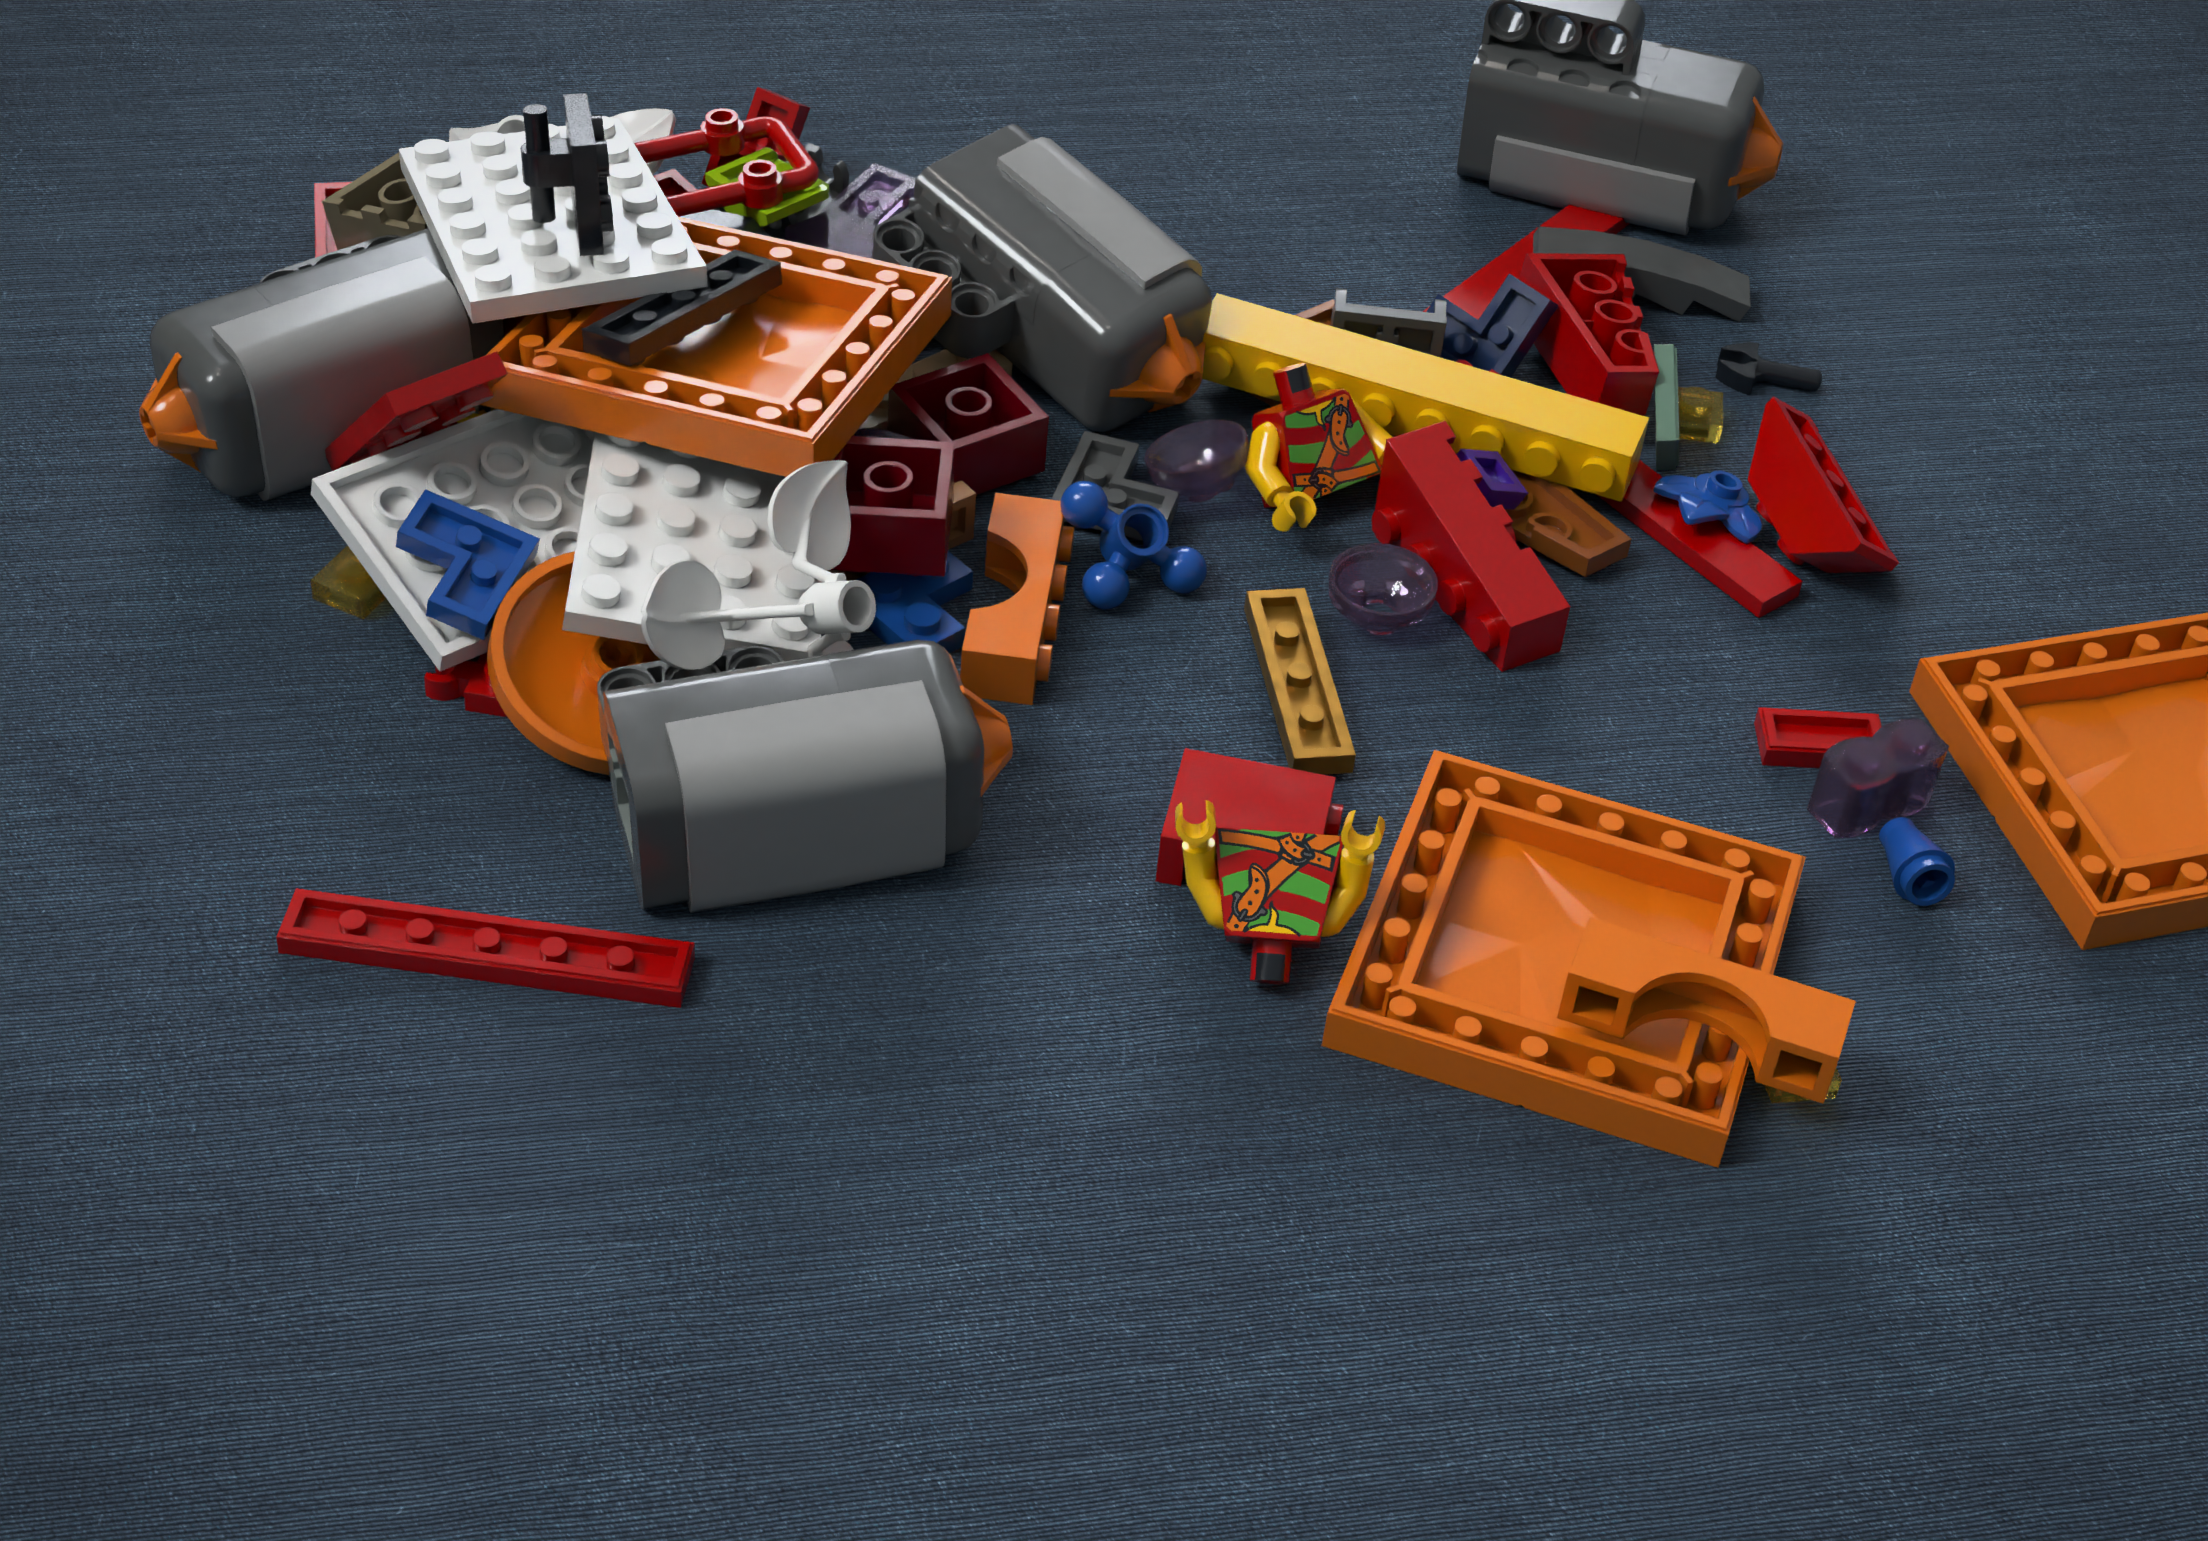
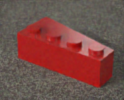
M1443 421L1386 439L1375 511L1371 519V530L1378 541L1391 550L1406 567L1410 576L1423 585L1438 602L1442 611L1454 619L1471 638L1475 647L1479 651L1484 652L1501 672L1560 652L1570 605L1531 547L1519 549L1512 527L1513 520L1502 504L1495 507L1490 506L1476 485L1483 478L1480 471L1471 459L1460 461L1449 445L1454 442L1456 436L1447 422Z

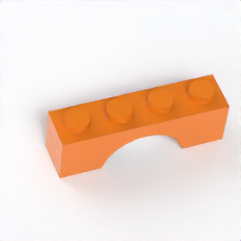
M995 492L987 530L985 576L1002 583L1012 590L1015 595L996 605L970 609L962 646L960 678L963 686L980 699L1033 705L1037 681H1049L1053 645H1047L1044 642L1045 640L1056 641L1060 605L1052 604V600H1064L1068 565H1061L1059 562H1071L1075 527L1064 526L1065 518L1061 512V501Z
M1589 917L1567 975L1557 1018L1620 1039H1624L1637 1027L1659 1019L1678 1018L1701 1022L1723 1032L1742 1048L1751 1062L1757 1083L1824 1104L1856 1001Z

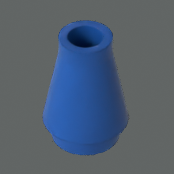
M1898 817L1888 821L1880 830L1879 840L1885 849L1893 885L1897 894L1903 899L1919 906H1928L1943 900L1951 892L1955 884V864L1951 856L1918 830L1911 819Z

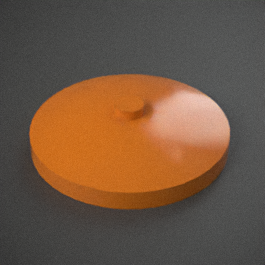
M574 551L553 557L537 565L516 581L506 593L499 605L490 633L487 652L488 673L493 691L504 713L529 741L547 754L566 764L586 771L609 775V765L601 739L597 683L602 675L612 669L659 661L661 659L653 653L648 644L562 630Z

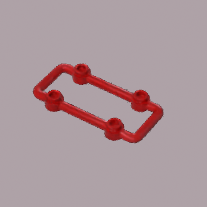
M726 108L709 111L705 115V121L702 122L699 130L634 143L645 163L701 151L714 156H730L741 152L745 147V142L770 138L793 168L792 170L779 172L776 170V165L771 161L753 160L743 166V172L739 174L738 181L667 196L668 202L678 217L740 203L755 209L771 208L783 200V194L811 187L816 183L820 173L817 163L784 121L770 116L741 121L735 111Z

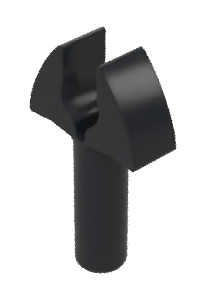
M1737 343L1721 347L1715 378L1740 393L1751 395L1753 384L1757 382H1766L1814 392L1821 386L1822 373L1820 370L1764 360L1758 356L1759 343Z

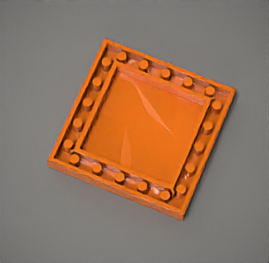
M678 217L705 264L734 249L781 262L782 284L759 296L756 302L740 306L722 316L719 322L705 325L685 336L682 342L669 345L646 357L642 364H633L632 366L584 352L582 329L642 297L526 315L486 354L498 351L508 374L491 388L494 397L480 405L635 442H646L656 447L787 477L805 465L832 461L842 450L851 436L855 434L882 401L884 395L891 390L951 316L952 277Z
M2208 613L1933 656L1919 660L1910 687V694L1990 814L1995 817L1996 823L2081 950L2208 927Z
M1434 750L1327 1012L1321 1046L1515 1106L1522 1105L1525 1109L1719 1168L1749 1064V1058L1742 1048L1718 1029L1688 1019L1667 1018L1651 1021L1637 1027L1624 1039L1558 1019L1557 1015L1567 975L1589 917L1773 975L1806 857Z

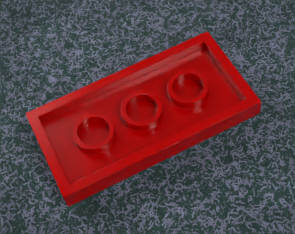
M498 351L385 393L325 449L326 459L332 471L458 424L457 421L475 413V406L493 398L494 395L491 388L508 374Z

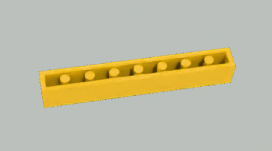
M1218 293L1212 300L1209 324L1203 337V342L1206 343L1202 379L1281 402L1273 372L1291 365L1306 363L1314 392L1344 388L1389 434L1398 436L1446 421L1456 436L1454 442L1449 444L1455 453H1458L1460 449L1496 451L1511 470L1622 502L1639 463L1649 417Z

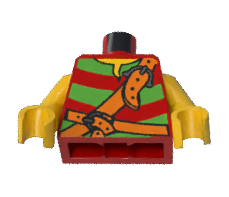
M1306 363L1291 365L1273 372L1281 404L1254 414L1252 418L1253 432L1245 463L1246 473L1260 492L1264 508L1277 507L1272 514L1271 520L1275 529L1281 532L1289 531L1296 520L1301 528L1308 526L1317 511L1313 499L1380 474L1386 439L1392 438L1344 388L1314 392Z
M1206 800V820L1199 824H1191L1183 818L1182 803L1177 805L1175 828L1178 836L1183 840L1182 850L1187 886L1207 924L1224 930L1227 942L1252 944L1251 982L1290 984L1292 947L1320 948L1322 937L1333 936L1341 932L1366 898L1374 863L1373 852L1378 849L1385 830V821L1382 817L1379 816L1375 833L1363 836L1358 834L1352 826L1356 810H1352L1345 819L1341 836L1219 828L1216 827L1215 807L1208 800Z

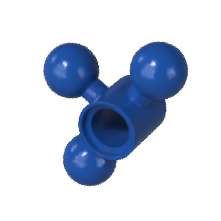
M1091 481L1075 482L1064 491L1060 507L1068 523L1077 528L1086 529L1097 525L1103 529L1099 539V546L1106 561L1091 566L1086 571L1082 580L1083 594L1091 605L1099 609H1113L1122 604L1127 598L1130 589V582L1126 571L1137 569L1148 560L1160 567V577L1167 588L1176 593H1190L1203 584L1207 575V565L1204 557L1192 547L1178 546L1170 549L1165 546L1169 536V528L1164 515L1158 509L1148 504L1139 503L1129 506L1118 515L1108 508V499L1104 490ZM1125 526L1132 527L1140 533L1143 539V549L1134 547L1128 542L1124 533Z

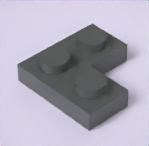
M1084 431L1051 500L1061 501L1064 491L1075 482L1091 481L1104 490L1108 499V508L1118 515L1131 505L1139 503L1148 504L1158 509L1164 515L1168 528H1170L1178 510L1180 492L1130 480L1138 463L1140 444ZM1097 525L1094 526V527H1091V528H1094V529L1103 530L1102 528L1098 527ZM1129 526L1124 527L1126 537L1143 541L1136 529Z

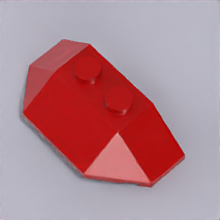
M1773 396L1765 405L1747 480L1759 499V502L1756 504L1758 512L1775 527L1780 536V539L1777 541L1780 550L1794 563L1803 565L1807 562L1826 573L1892 571L1899 564L1897 558L1889 549L1837 460L1828 449L1811 417Z

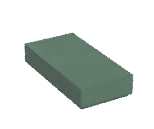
M1654 344V356L1659 369L1654 387L1656 470H1676V466H1679L1677 348H1674V344Z

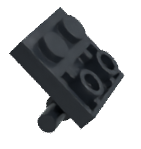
M587 93L563 95L567 138L550 139L547 107L541 104L525 106L523 108L526 143L521 145L520 153L523 183L530 187L533 221L538 223L554 221L556 219L554 187L570 186L580 256L603 255L602 232L614 231L611 196L608 194L607 177H610L607 141L604 139L602 114L591 115Z

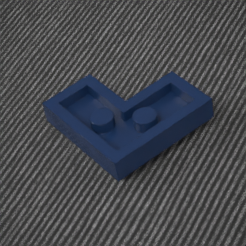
M1510 273L1479 320L1438 294L1435 299L1446 300L1447 324L1441 358L1454 362L1458 359L1466 360L1475 368L1486 371L1493 369L1499 374L1511 378L1558 308V305ZM1434 301L1427 312L1434 313Z

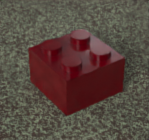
M989 353L896 383L889 391L887 438L954 442V483L963 481L976 495L1045 471L1049 416Z
M851 436L846 445L833 459L848 463L846 492L851 518L850 541L845 557L839 565L831 570L853 573L877 572L907 574L911 576H945L954 501V442Z

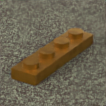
M1306 589L1246 591L1244 611L1289 768L1322 775L1353 773L1356 753Z

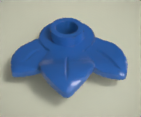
M1718 470L1701 474L1696 478L1669 475L1660 478L1654 486L1653 491L1655 493L1678 501L1684 522L1688 525L1720 520L1730 533L1744 543H1750L1755 540L1761 531L1762 521L1759 515L1748 505V492L1743 487L1741 480L1731 473Z

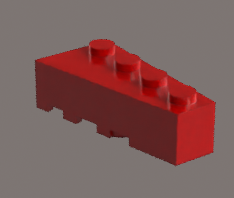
M1526 253L1519 280L1558 305V308L1534 342V345L1565 392L1572 396L1645 416L1659 369L1648 333L1642 332L1640 328L1643 315L1640 306H1635L1632 301L1635 288L1632 278L1625 277L1624 274L1627 266L1625 255Z

